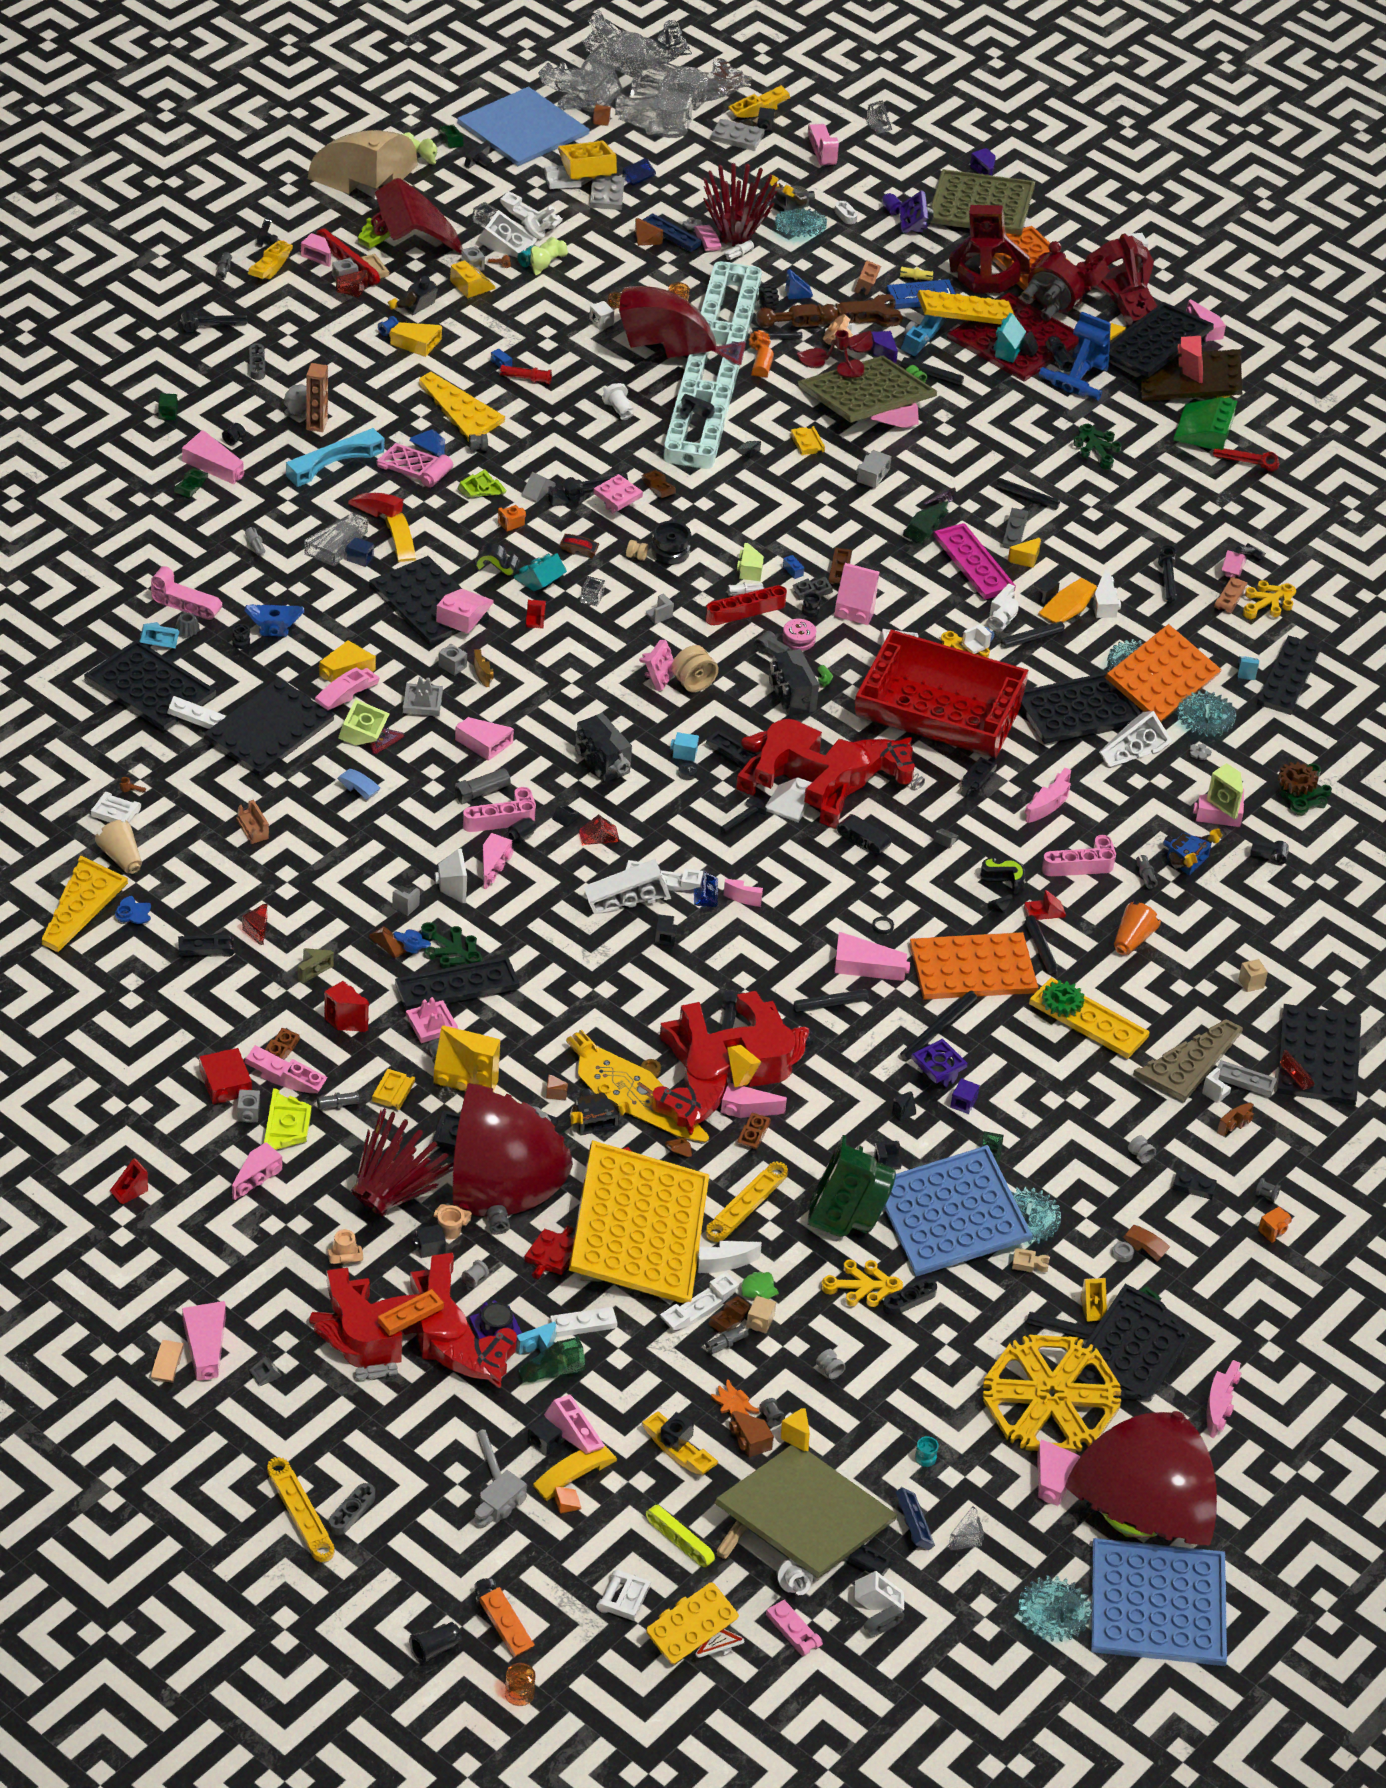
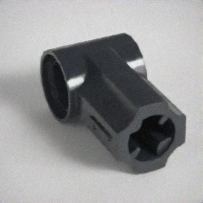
M1253 839L1250 855L1270 859L1275 865H1283L1287 860L1289 845L1280 840L1269 843Z

